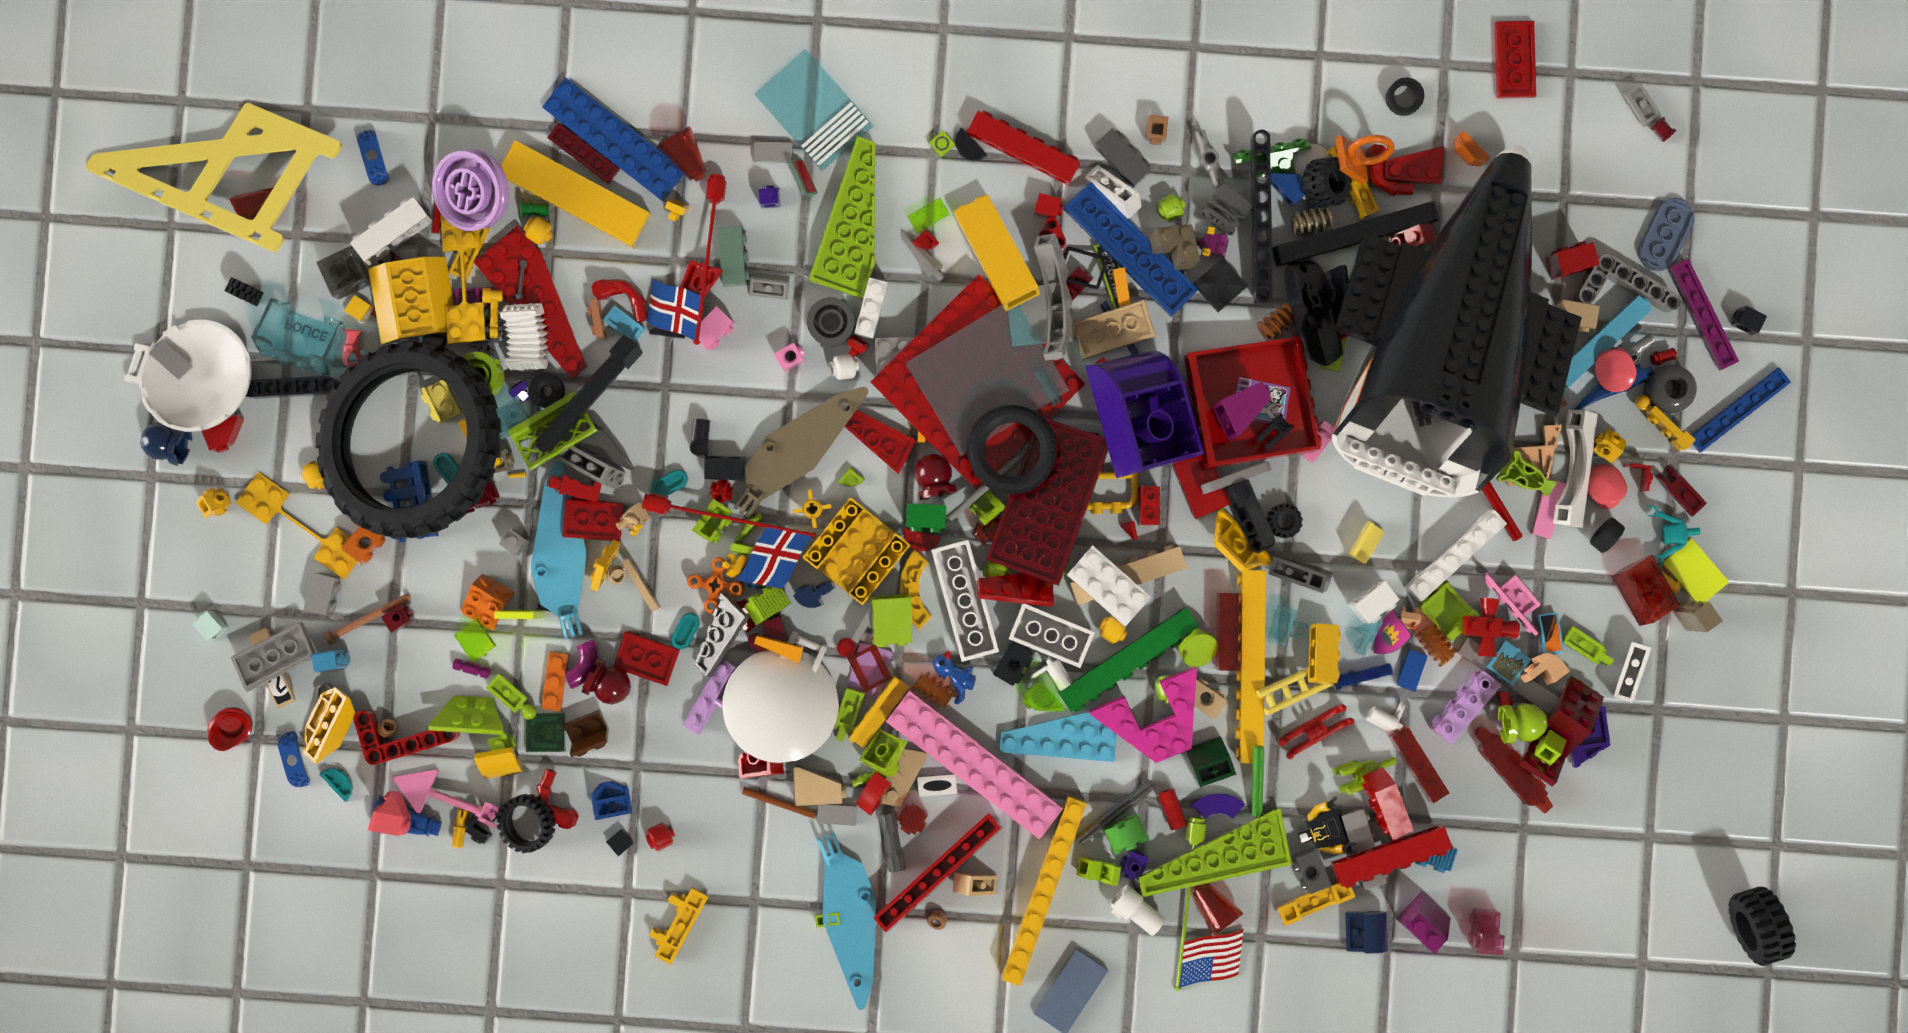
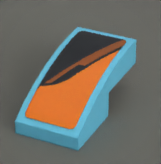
M1557 612L1538 615L1536 618L1541 634L1539 639L1543 654L1563 653L1562 634Z

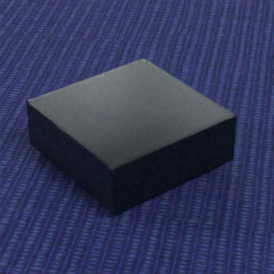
M622 829L606 841L617 856H620L634 844Z

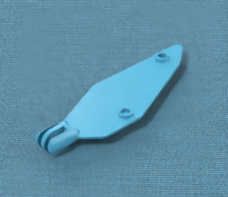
M555 461L549 475L557 477L560 476V473L566 475L563 462ZM547 478L543 489L531 571L540 605L559 617L564 638L569 639L565 620H567L570 634L573 638L576 637V631L572 618H575L579 635H584L578 615V607L587 550L584 539L562 537L565 500L573 498L566 493L565 495L555 492L556 489L546 486Z
M832 832L831 836L837 850L833 851L827 835H824V839L830 853L826 854L821 839H816L825 860L823 923L856 1007L859 1010H863L866 1007L873 984L876 922L873 917L876 915V897L863 864L842 853L835 832ZM839 912L840 925L827 926L829 923L837 922V915L828 916V914ZM860 979V983L854 984V980Z

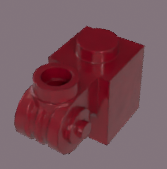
M782 616L762 622L763 636L785 641L784 639L788 638ZM753 633L748 637V644L755 649L756 653L766 650V648L754 644L756 635H760L759 633Z

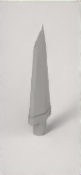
M901 229L903 242L924 270L926 276L930 278L934 275L941 282L945 278L939 271L943 268L941 263L936 261L924 249L914 246L912 244L914 240Z

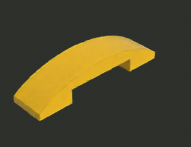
M1338 882L1331 883V887L1313 894L1305 893L1277 907L1283 925H1290L1302 920L1304 916L1333 904H1340L1355 898L1352 887H1341Z

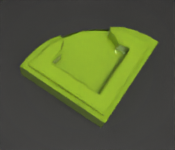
M849 468L838 482L844 486L853 487L861 484L865 479L852 468Z

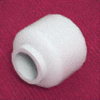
M851 354L834 356L830 362L831 375L835 376L837 380L854 378L856 371L859 370L858 360L854 359Z

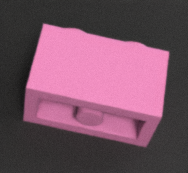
M717 306L701 321L699 341H701L700 344L707 351L710 349L714 350L721 343L719 340L724 335L728 336L734 330V322Z

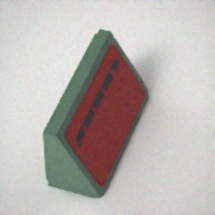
M789 160V167L803 197L807 199L817 194L816 187L803 160Z

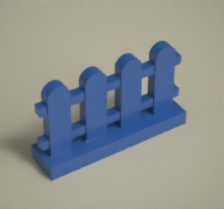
M412 461L411 463H406L405 468L395 470L393 466L387 467V471L382 472L380 475V480L390 485V490L384 492L383 498L387 502H393V508L414 507L433 498L426 461ZM408 480L407 487H396V481ZM411 498L412 505L400 507L399 500ZM439 532L430 533L424 537H436L439 536ZM391 537L392 539H399V543L406 542L405 538Z

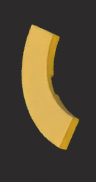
M914 549L902 570L900 594L908 593L912 597V623L920 630L932 615L924 607L919 592L920 577L928 561Z

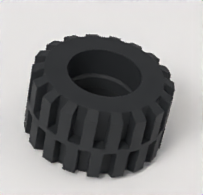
M1338 157L1316 159L1307 164L1306 170L1303 172L1302 188L1310 204L1313 203L1315 207L1337 206L1344 203L1346 198H1349V191L1352 189V178L1340 171Z

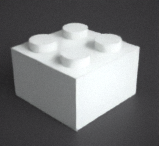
M1377 581L1347 605L1362 623L1372 622L1374 624L1382 618L1381 614L1383 612L1393 610L1397 606L1396 602L1400 599L1386 581Z

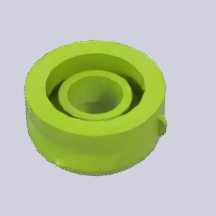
M470 352L462 356L477 371L482 368L484 369L488 388L495 397L501 391L505 380L500 360L483 352Z

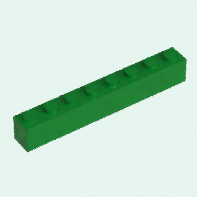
M1184 607L1074 680L1067 688L1059 690L1058 694L1070 712L1075 711L1077 713L1085 707L1084 703L1089 700L1093 702L1101 697L1100 693L1105 689L1110 691L1117 686L1116 682L1120 679L1125 681L1133 675L1132 671L1139 668L1141 670L1148 666V661L1153 657L1158 659L1165 654L1164 650L1168 647L1173 649L1181 643L1180 639L1190 635L1199 625L1187 607Z

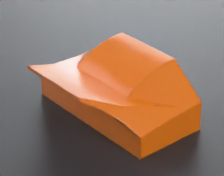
M1462 131L1454 139L1455 152L1468 165L1481 167L1491 158L1465 131Z

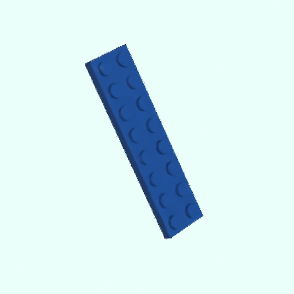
M566 77L542 106L544 110L662 202L686 173L683 168Z
M1092 182L1063 208L1121 268L1125 267L1126 273L1170 317L1198 291L1179 270L1174 269V265L1162 253L1153 254L1150 240Z

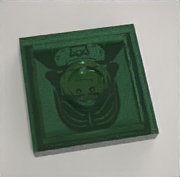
M536 713L533 719H526V752H565V713Z

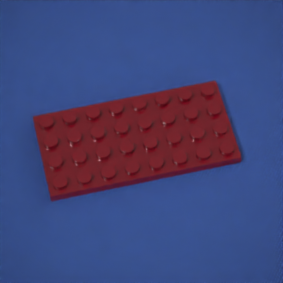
M1043 417L1052 428L1056 439L1057 456L1054 467L1046 480L1035 489L1021 494L1009 495L986 560L1059 586L1109 450L1105 438ZM1034 432L1016 477L1028 473L1038 461L1040 445Z

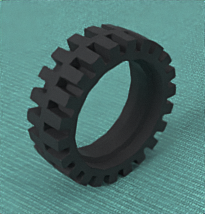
M522 794L507 801L501 807L498 813L499 817L497 818V822L500 824L497 825V829L502 830L499 835L500 837H505L503 840L505 844L510 843L508 846L510 849L515 848L514 851L531 853L542 848L552 839V834L555 833V828L553 827L556 825V821H552L555 816L554 813H549L552 809L550 806L545 807L547 802L545 800L541 801V797H535L534 794ZM525 806L536 813L540 821L541 831L535 841L523 839L514 829L512 815L516 807Z

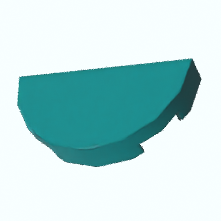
M336 768L321 772L319 775L344 802H347L353 790L352 780L349 775L343 770Z

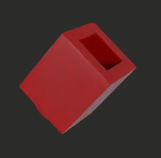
M1039 193L1034 215L1056 219L1057 215L1061 216L1064 205L1060 204V198Z

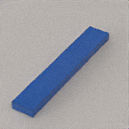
M1780 367L1776 368L1693 432L1691 435L1695 438V441L1692 445L1699 453L1789 385L1791 381Z

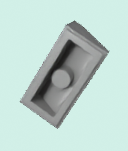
M753 272L750 276L749 295L787 300L790 277Z

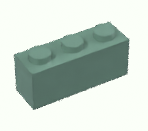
M742 226L718 227L721 270L723 271L722 285L724 287L746 286L747 280H750V271L746 269L745 262L749 261L748 250L744 249V242H747V233L743 231Z

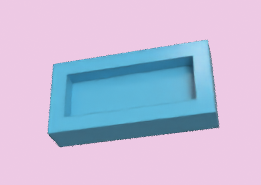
M615 305L603 319L621 335H626L634 342L645 331L644 327Z

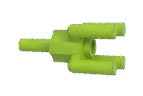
M1395 757L1376 764L1372 759L1365 762L1352 760L1332 768V772L1334 775L1341 774L1342 777L1352 774L1353 781L1338 786L1341 794L1347 792L1348 795L1363 790L1362 784L1365 782L1362 776L1380 767L1387 768L1397 764Z

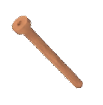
M404 594L332 633L330 631L325 632L324 637L331 645L335 643V639L385 614L399 604L408 602L411 596L410 594Z

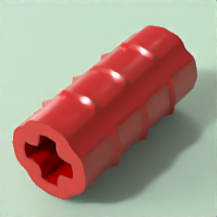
M1175 788L1159 792L1160 803L1162 804L1170 830L1186 826L1185 815H1183Z

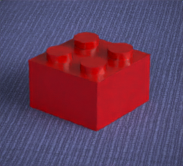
M1586 241L1579 242L1569 247V249L1568 246L1556 249V251L1550 252L1551 256L1545 258L1551 280L1587 271L1600 265L1594 242L1589 244Z

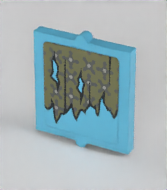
M1505 640L1497 651V657H1493L1486 668L1497 675L1498 679L1501 678L1507 684L1513 686L1531 659L1522 653L1520 648L1514 647Z

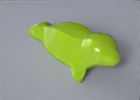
M1517 449L1513 450L1511 460L1496 478L1499 482L1510 481L1524 489L1540 490L1546 497L1550 495L1557 483L1556 480L1546 479L1542 471L1533 463L1523 459L1520 451Z

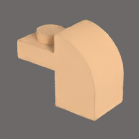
M1544 653L1531 658L1530 662L1532 664L1524 669L1525 673L1520 678L1525 683L1533 680L1540 674L1546 684L1549 685L1558 681L1570 671L1558 656Z

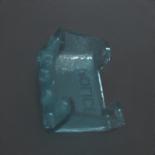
M270 298L251 338L261 356L265 358L272 357L283 364L290 363L305 371L308 369L319 376L329 375L345 325L344 322L327 316L324 317L325 323L294 313L289 303Z

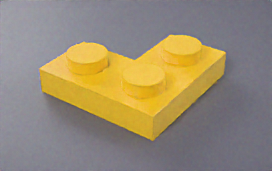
M613 539L609 546L606 545L603 549L602 557L596 559L593 566L596 570L593 571L590 577L592 581L590 589L597 592L605 581L608 568L617 556L620 542Z

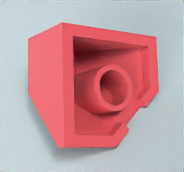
M388 791L384 796L386 801L381 806H377L373 811L368 830L395 836L406 835L411 826L410 812L399 791Z

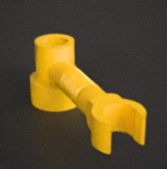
M483 288L482 302L490 303L491 308L490 338H498V302H502V290Z

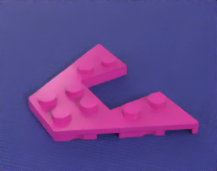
M1194 666L1160 680L1164 693L1175 713L1140 728L1125 695L1089 710V713L1155 763L1192 749L1197 668Z

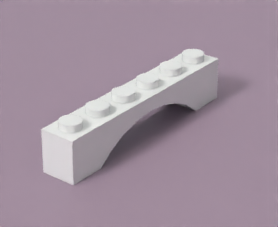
M1568 410L1566 431L1570 446L1569 472L1566 486L1555 505L1553 524L1583 528L1597 413L1586 410Z
M1488 510L1474 522L1451 548L1417 574L1404 588L1416 601L1422 602L1507 523L1495 510Z

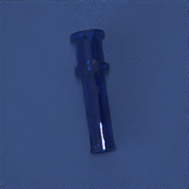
M1390 663L1356 672L1355 670H1349L1348 673L1340 674L1334 686L1339 691L1343 687L1351 685L1355 687L1360 682L1393 675L1392 666Z

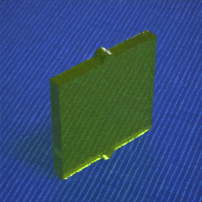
M478 618L468 625H464L463 629L454 635L472 663L482 656H486L487 652L496 646Z

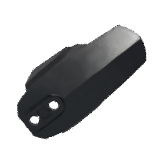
M1311 260L1294 261L1285 269V287L1299 335L1311 361L1322 366L1331 365L1344 354L1340 332L1335 331L1334 328L1349 282L1347 266L1341 265L1323 272L1320 265Z

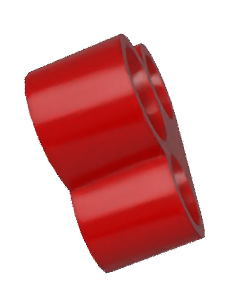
M1052 217L1048 218L1045 222V229L1040 231L1039 236L1045 233H1055L1057 240H1061L1063 243L1060 246L1062 250L1066 245L1065 236L1058 221ZM1053 223L1055 227L1050 229L1048 224Z

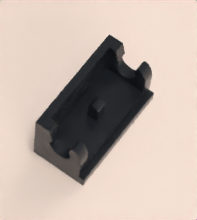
M706 456L704 458V479L743 481L745 457Z

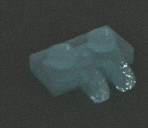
M1277 605L1267 642L1287 647L1290 637L1304 640L1305 636L1299 633H1292L1291 630L1293 625L1307 629L1308 624L1294 621L1297 610Z

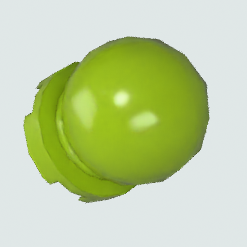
M1524 703L1517 705L1514 709L1511 705L1499 707L1498 721L1502 720L1503 730H1499L1504 743L1513 744L1516 742V738L1521 741L1532 742L1540 739L1548 727L1546 714L1534 704Z

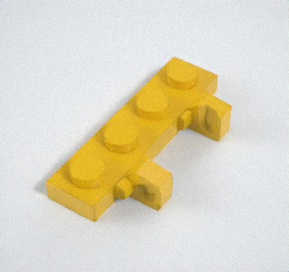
M694 887L690 889L687 896L682 894L680 897L674 893L670 895L668 902L677 906L676 911L678 913L670 928L665 929L664 932L656 927L652 928L649 936L656 939L657 942L655 944L659 946L654 955L655 957L672 965L709 895Z

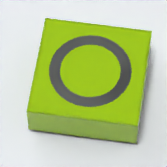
M941 131L929 142V145L941 158L956 146L944 131Z

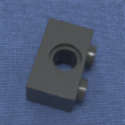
M1315 847L1293 855L1295 861L1292 864L1296 873L1299 872L1302 879L1299 882L1303 891L1307 890L1309 894H1313L1332 886L1319 852ZM1309 867L1315 868L1312 876L1306 875V870Z

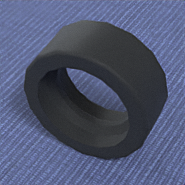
M1400 78L1387 90L1386 104L1396 115H1411L1423 104L1425 97L1424 89L1413 78ZM1401 86H1409L1416 93L1415 103L1408 108L1400 107L1394 100V93Z

